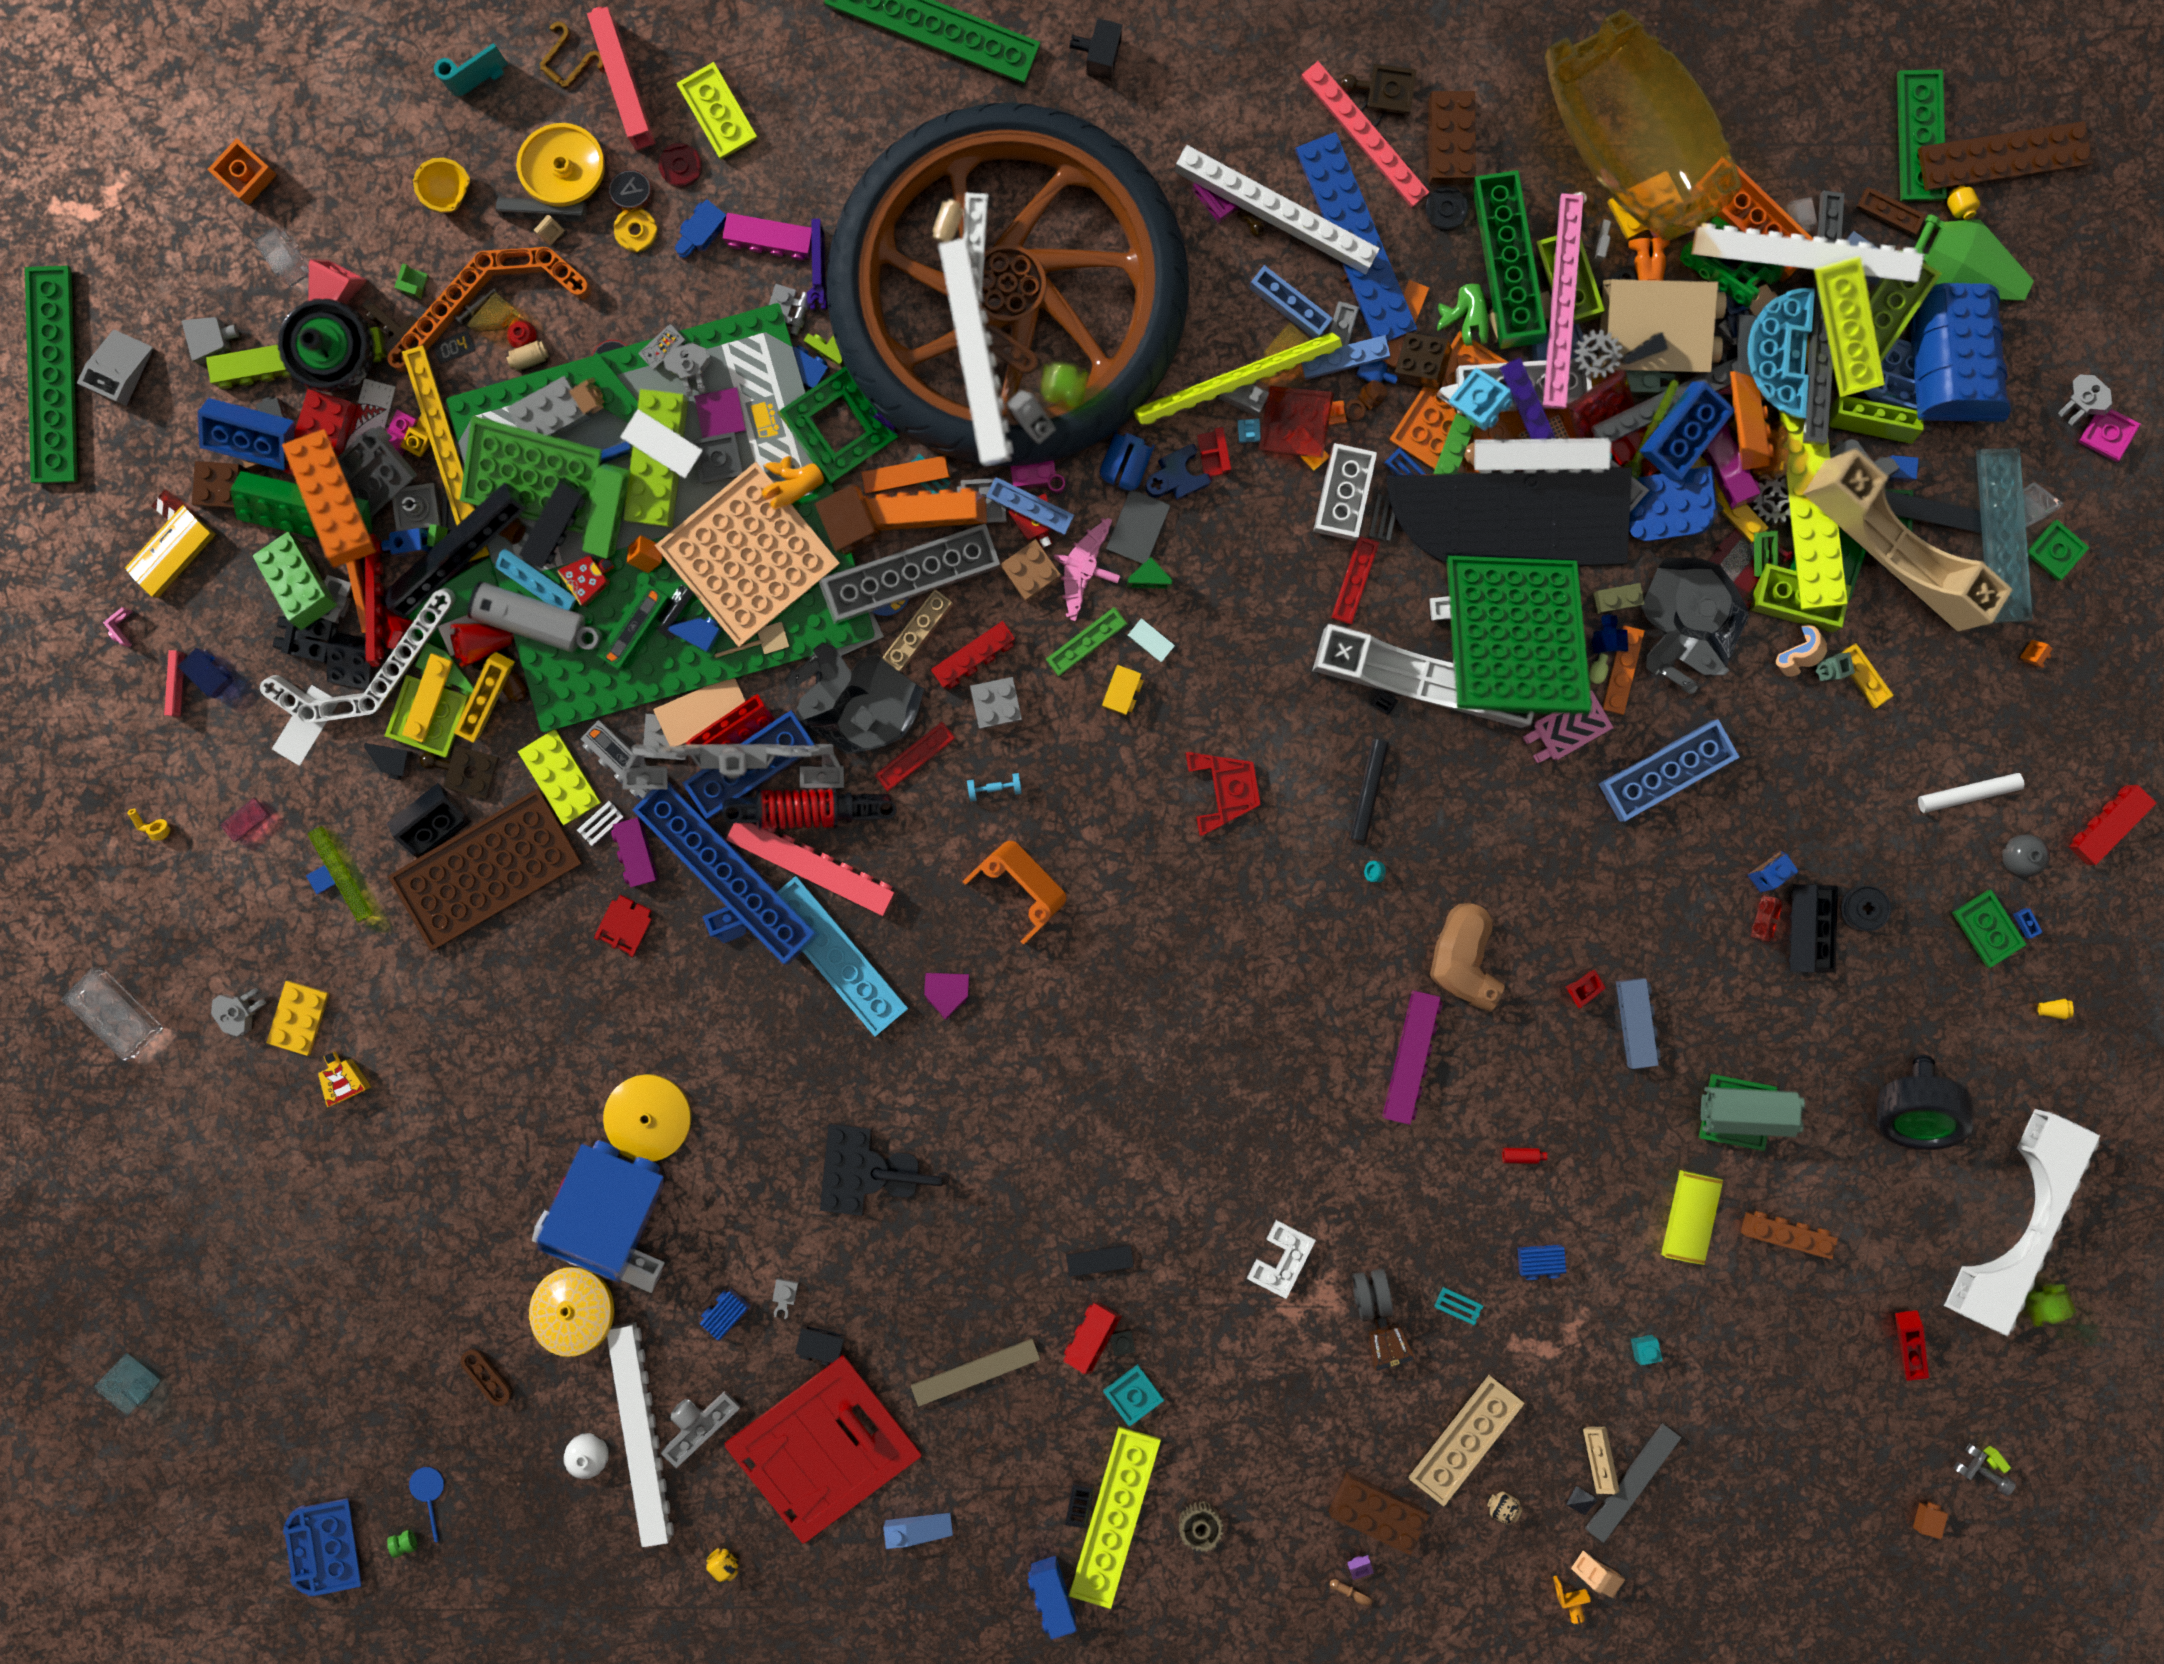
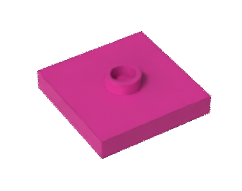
M2111 409L2106 415H2094L2078 443L2118 463L2141 424Z

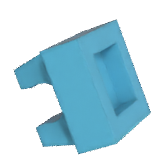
M1259 419L1237 421L1239 443L1261 441Z

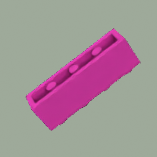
M727 213L723 240L728 244V247L733 249L746 247L755 253H762L763 250L778 257H783V254L791 255V258L803 261L804 258H811L812 230L810 227Z

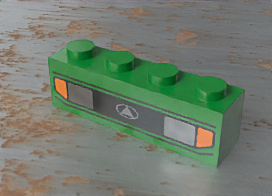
M647 582L644 585L638 586L634 593L636 597L632 603L628 602L622 610L623 616L619 621L616 620L609 630L611 634L607 639L604 638L597 647L599 651L596 655L621 671L671 599Z

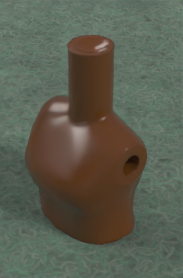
M517 517L498 535L506 538L514 545L521 541L526 527L521 524V520Z

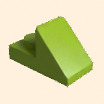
M809 333L807 334L804 342L808 347L840 368H843L844 361L838 350L834 335L826 345V340L815 334L813 337Z

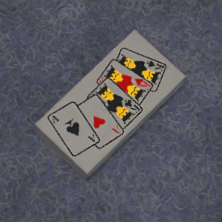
M669 324L638 354L655 371L664 363L663 360L670 350L682 346L686 340Z

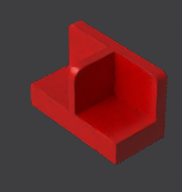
M1219 427L1215 428L1214 432L1198 434L1197 441L1203 473H1208L1210 476L1230 473L1231 466L1224 428Z

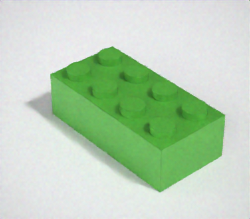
M289 531L252 555L288 621L300 630L337 606L302 542Z

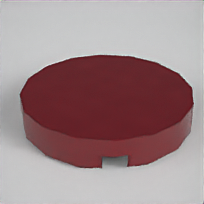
M674 143L664 149L658 160V167L663 179L669 185L677 188L687 187L694 184L700 177L702 161L694 148L684 143Z

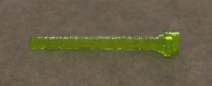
M1672 381L1669 384L1633 460L1624 466L1632 467V476L1636 479L1639 478L1641 473L1640 464L1644 457L1639 451L1660 425L1679 386L1677 381Z

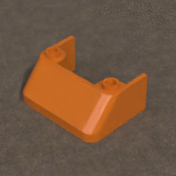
M1006 841L962 882L967 885L981 871L989 877H998L1007 870L1036 900L1029 909V918L1036 927L1021 940L1024 945L1064 906L1066 894L1018 843Z

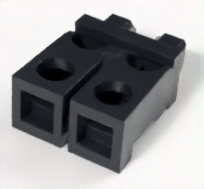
M279 616L277 628L286 629L285 637L275 636L272 646L281 650V653L327 663V643L311 639L329 641L338 632L339 623L317 619L300 630L288 621L286 616Z

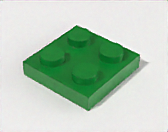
M2056 519L2033 543L2026 554L2057 581H2061L2090 547Z

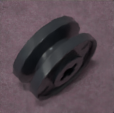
M1873 886L1855 887L1847 891L1842 898L1840 914L1845 924L1851 929L1861 932L1875 931L1883 927L1889 920L1891 903L1886 893L1879 888ZM1863 906L1868 907V912L1862 909Z

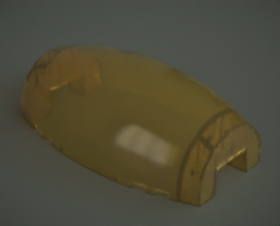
M1622 9L1604 18L1598 33L1574 45L1566 37L1549 46L1545 55L1548 78L1566 131L1583 162L1599 184L1638 223L1662 240H1671L1692 231L1716 215L1735 197L1741 188V182L1736 162L1732 161L1729 153L1731 149L1729 142H1725L1722 134L1723 128L1700 86L1671 50L1667 52L1659 44L1660 39L1656 35L1652 37L1644 30L1645 25Z

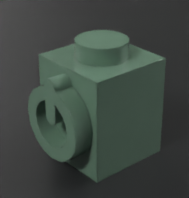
M1850 652L1825 656L1817 664L1816 673L1819 674L1820 681L1842 679L1854 674L1855 671Z

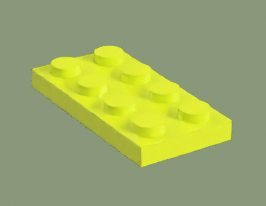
M714 62L676 83L720 160L758 139Z
M557 729L550 731L518 751L563 825H567L602 803Z

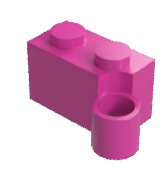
M1054 460L1039 464L1011 466L1013 485L1022 490L1048 487L1052 493L1059 494L1065 489L1064 478L1059 474H1055ZM1055 479H1059L1063 483L1059 489L1052 488L1050 484Z

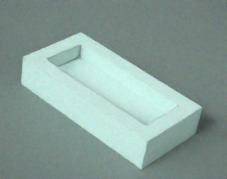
M1142 618L1128 634V637L1160 663L1175 647L1174 644Z

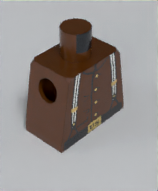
M1380 1316L1374 1318L1377 1330L1369 1332L1371 1360L1374 1370L1379 1371L1415 1360L1398 1324L1389 1325L1388 1318H1381Z

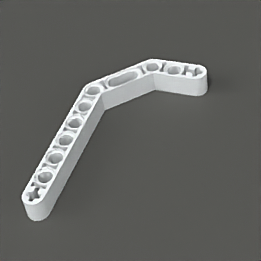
M442 588L431 596L364 693L314 700L279 675H273L264 679L260 684V691L265 697L304 723L373 714L388 699L455 603L456 596L448 588ZM445 595L446 602L441 604L439 607L436 606L442 600L441 596ZM428 611H431L435 614V622L428 620ZM415 629H420L423 632V639L415 636ZM403 646L411 650V656H406L403 653ZM391 664L398 666V674L391 671ZM379 681H383L387 685L386 691L379 688ZM272 682L275 684V685H274V689H275V690H272V689H271V687H272V684H271V683H272ZM288 694L294 696L295 704L288 701ZM367 698H370L374 701V708H371L367 705ZM348 701L353 705V711L333 714L327 709V705L330 703ZM306 707L314 711L313 717L306 713Z

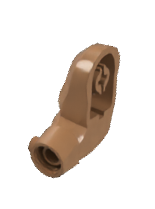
M1473 903L1458 904L1450 910L1445 926L1437 940L1430 976L1440 988L1454 997L1469 1002V1005L1492 1012L1502 996L1505 985L1489 973H1483L1479 966L1483 961L1485 946L1492 934L1493 921L1488 911L1480 905Z

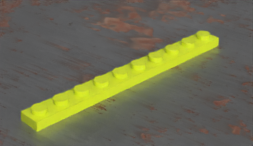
M1333 332L1140 406L1134 410L1135 418L1141 424L1153 423L1160 417L1171 416L1183 408H1192L1196 403L1212 400L1224 392H1233L1237 387L1253 384L1260 378L1274 376L1276 372L1283 369H1292L1301 362H1309L1319 355L1333 353L1337 348L1342 347L1341 339Z

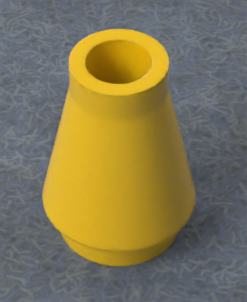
M2066 998L2038 1004L2039 1016L2063 1020L2073 1017V1002L2067 1001Z

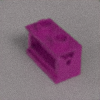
M1196 183L1193 184L1192 191L1219 224L1239 209V206Z

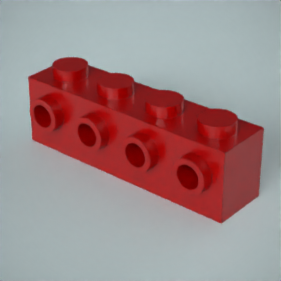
M1001 621L932 668L931 671L944 690L947 687L952 689L960 683L959 679L965 675L970 677L976 673L978 666L983 663L987 665L995 660L997 653L1000 651L1005 653L1010 650L1016 640L1006 624Z
M756 694L686 742V745L741 744L774 722L775 718L761 697Z

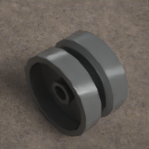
M1384 1269L1371 1271V1285L1364 1272L1354 1273L1352 1275L1353 1292L1361 1321L1365 1322L1374 1319V1306H1376L1377 1313L1381 1318L1392 1317V1301Z

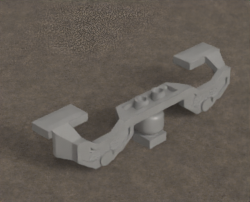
M780 744L633 745L632 754L626 766L622 767L623 789H668L667 766H645V756L680 757L690 755L700 769H720L722 775H728L729 778H737L739 775H744V772H747V768H767L776 755H822V765H800V788H844V765H840V761L833 752V744L795 746Z

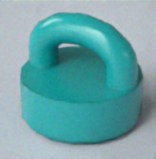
M1372 860L1366 864L1364 874L1369 882L1380 883L1385 878L1386 869L1382 862Z

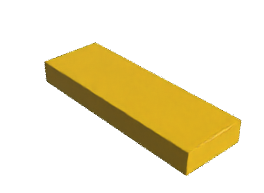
M1857 643L1841 652H1850L1855 671L1850 676L1874 709L1894 696Z

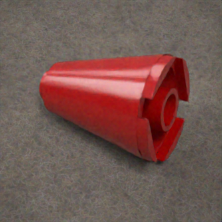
M455 623L450 626V629H454V634L450 635L452 648L456 659L461 658L463 662L459 663L461 667L468 666L511 645V640H514V633L487 624Z

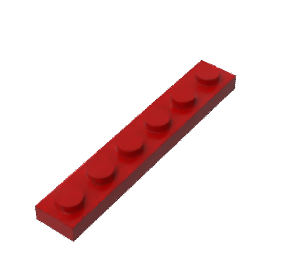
M369 534L376 552L365 556L366 662L371 666H381V659L384 658V649L381 646V638L384 636V629L381 625V617L384 615L381 596H383L384 589L383 584L380 583V575H383V564L380 562V554H383L381 546L382 541L374 534Z

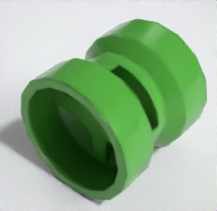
M409 1529L402 1532L399 1536L393 1535L388 1537L387 1546L391 1556L397 1558L402 1556L404 1552L411 1553L416 1551L417 1541L413 1531Z

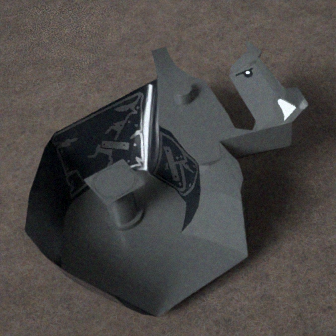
M1666 557L1661 562L1641 609L1644 611L1646 618L1655 627L1667 633L1647 654L1646 668L1655 675L1670 678L1682 686V691L1690 694L1695 693L1698 686H1696L1695 681L1673 668L1671 661L1678 658L1704 675H1726L1730 670L1727 668V665L1749 614L1734 582L1721 565L1692 557ZM1691 591L1697 593L1702 598L1697 600Z
M823 642L813 649L811 658L796 671L791 670L784 679L785 685L791 690L797 688L816 671L822 672L823 679L800 698L795 715L801 722L845 754L859 753L882 747L903 738L915 720L924 692V688L916 685L882 660L878 653L862 658L850 671L836 648Z

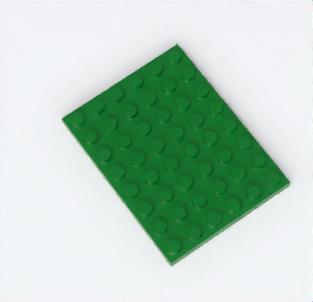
M1448 556L1447 574L1457 710L1590 715L1592 708L1577 561Z

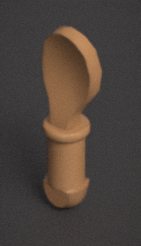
M1336 1579L1330 1581V1587L1333 1590H1337L1347 1595V1597L1351 1595L1361 1605L1368 1606L1372 1604L1371 1598L1355 1591L1352 1586L1349 1587Z

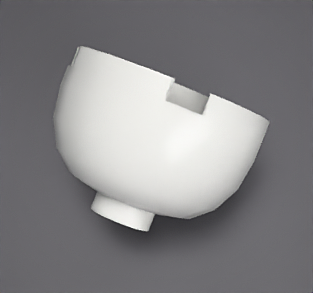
M591 1433L580 1434L574 1437L567 1445L564 1453V1465L567 1471L579 1479H590L598 1475L605 1468L609 1459L608 1447L605 1441Z

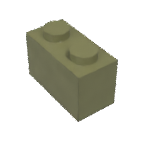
M1641 583L1599 590L1592 594L1596 615L1637 608L1644 605Z

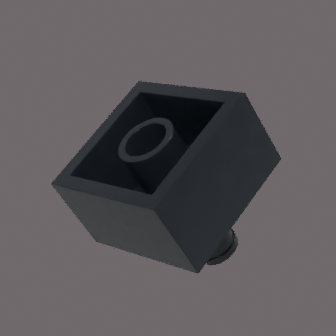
M1097 18L1091 39L1072 34L1069 49L1088 52L1086 75L1112 81L1122 42L1123 24Z

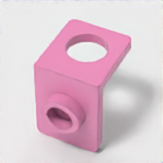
M122 607L103 623L109 630V636L115 642H119L122 646L130 647L132 644L116 626L132 613L131 609Z

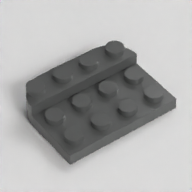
M383 427L371 428L360 434L338 456L353 497L369 502L371 518L417 476L416 472L391 445L389 440L392 436Z

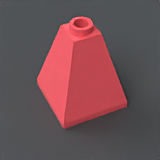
M310 259L308 301L326 298L347 304L364 286L367 279L330 260Z

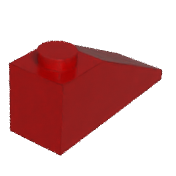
M1918 1311L1895 1313L1906 1380L1912 1381L1929 1378L1924 1328Z

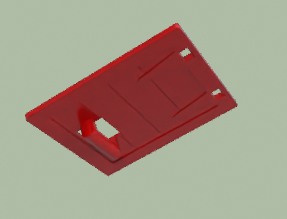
M844 1355L724 1444L727 1451L803 1544L921 1457L919 1449ZM857 1404L861 1406L878 1428L871 1435L853 1413L852 1407ZM840 1417L859 1441L858 1445L854 1444L836 1419ZM748 1457L756 1464L752 1470L744 1462ZM790 1508L797 1515L793 1521L785 1513Z

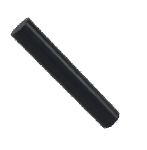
M1372 739L1350 839L1367 841L1389 742Z

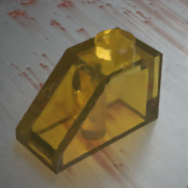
M495 292L467 325L475 332L506 330L518 320L520 313Z

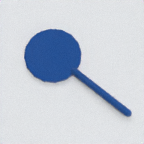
M422 1467L412 1474L409 1488L411 1494L416 1499L427 1502L434 1542L437 1543L439 1539L432 1501L441 1495L444 1489V1479L437 1469Z

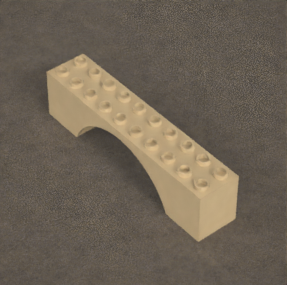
M1854 449L1823 462L1803 493L1810 501L1955 630L1962 631L1990 624L1994 621L2013 590L1982 561L1960 558L1937 549L1920 539L1904 526L1895 516L1886 500L1884 486L1888 477L1859 450Z

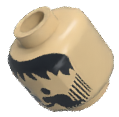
M1501 1491L1497 1495L1493 1494L1489 1499L1488 1507H1490L1491 1517L1506 1525L1517 1522L1522 1512L1520 1501L1517 1498Z

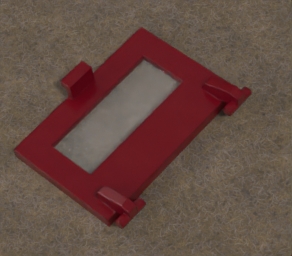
M1735 528L1717 547L1718 549L1708 561L1721 565L1734 582L1748 609L1752 601H1746L1744 598L1758 583L1760 576H1754V542L1750 543ZM1768 537V564H1771V537ZM1778 542V558L1781 555L1784 558L1782 562L1785 564L1792 557L1793 552H1786V548Z

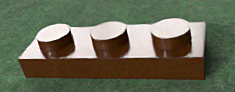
M1870 187L1865 188L1856 206V209L1912 236L1917 234L1926 216Z

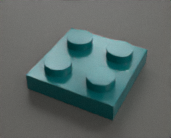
M1138 1364L1103 1390L1129 1427L1164 1401L1162 1395Z

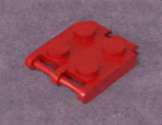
M619 895L617 901H611L594 939L597 941L600 939L612 945L611 948H619L629 953V956L633 958L652 921V918L649 917L652 910L637 903L635 909H632L634 901ZM602 933L613 938L614 941L602 936ZM619 942L631 947L632 949H628L620 945Z

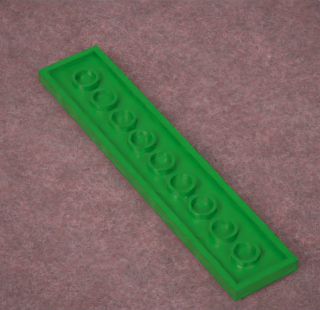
M935 0L824 1L826 7L1024 85L1040 48L1039 41Z
M68 265L25 267L31 483L78 482L72 270Z

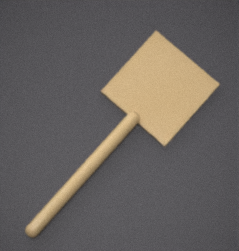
M779 622L761 629L758 632L760 640L716 653L715 657H721L759 644L762 645L764 654L790 646L783 624Z

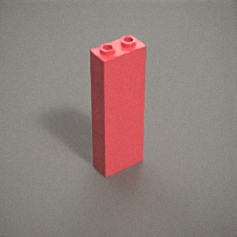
M596 7L592 12L587 13L627 137L635 150L656 144L616 21L608 7Z

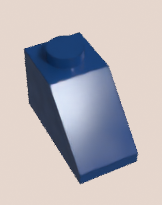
M709 617L706 620L697 618L676 624L668 629V631L709 653L722 632L717 627L719 623Z

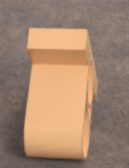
M1582 1551L1571 1568L1595 1591L1600 1594L1602 1592L1611 1598H1614L1625 1581L1620 1574L1595 1560L1585 1551Z

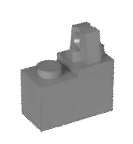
M1253 384L1242 385L1233 392L1220 394L1219 399L1258 418L1269 392Z

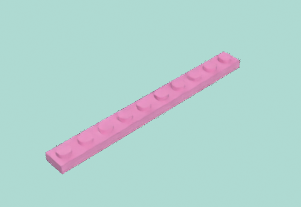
M1562 193L1560 196L1543 407L1565 409L1567 404L1584 195Z

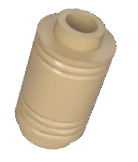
M948 200V203H942L932 231L934 239L943 243L954 239L964 211L960 208V203L953 200Z
M535 341L509 351V356L506 358L510 368H515L518 372L545 362L546 358H549V354L543 341Z

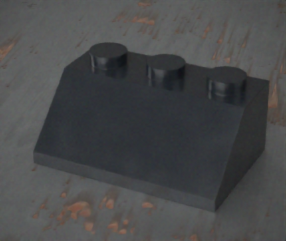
M437 783L388 821L387 825L392 837L414 857L419 858L445 843L468 825L471 820L453 796Z

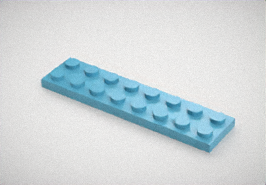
M797 876L777 891L819 933L803 950V953L874 1037L908 1009L906 1004Z

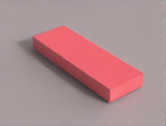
M169 650L164 715L180 717L185 654L175 650Z

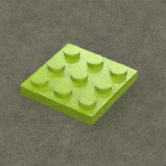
M406 675L385 736L448 758L456 737L454 731L470 697L444 688L425 742L421 743L402 735L421 682L418 678Z

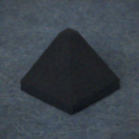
M1575 1485L1566 1505L1586 1515L1598 1499L1595 1495Z

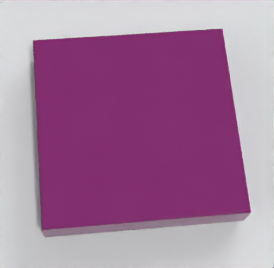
M737 387L694 396L702 438L731 432H746Z

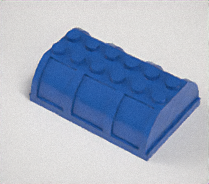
M1942 283L1934 285L1910 319L1918 420L2005 422L2008 419L2011 405L2007 398L2006 379L2008 374L2003 358L2002 340L2004 333L1999 317L2000 293L1995 286L1980 283Z

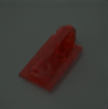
M1762 895L1750 937L1767 942L1774 938L1777 924L1771 922L1772 918L1778 920L1781 907L1783 906L1781 905L1782 900Z

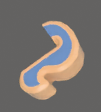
M1809 624L1802 625L1807 642L1784 651L1777 656L1776 664L1784 675L1788 677L1796 676L1801 673L1800 666L1811 667L1824 659L1827 653V643L1815 626Z

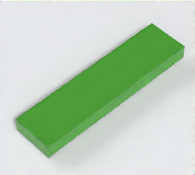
M1113 607L1046 658V661L1055 673L1061 676L1128 624L1117 609Z

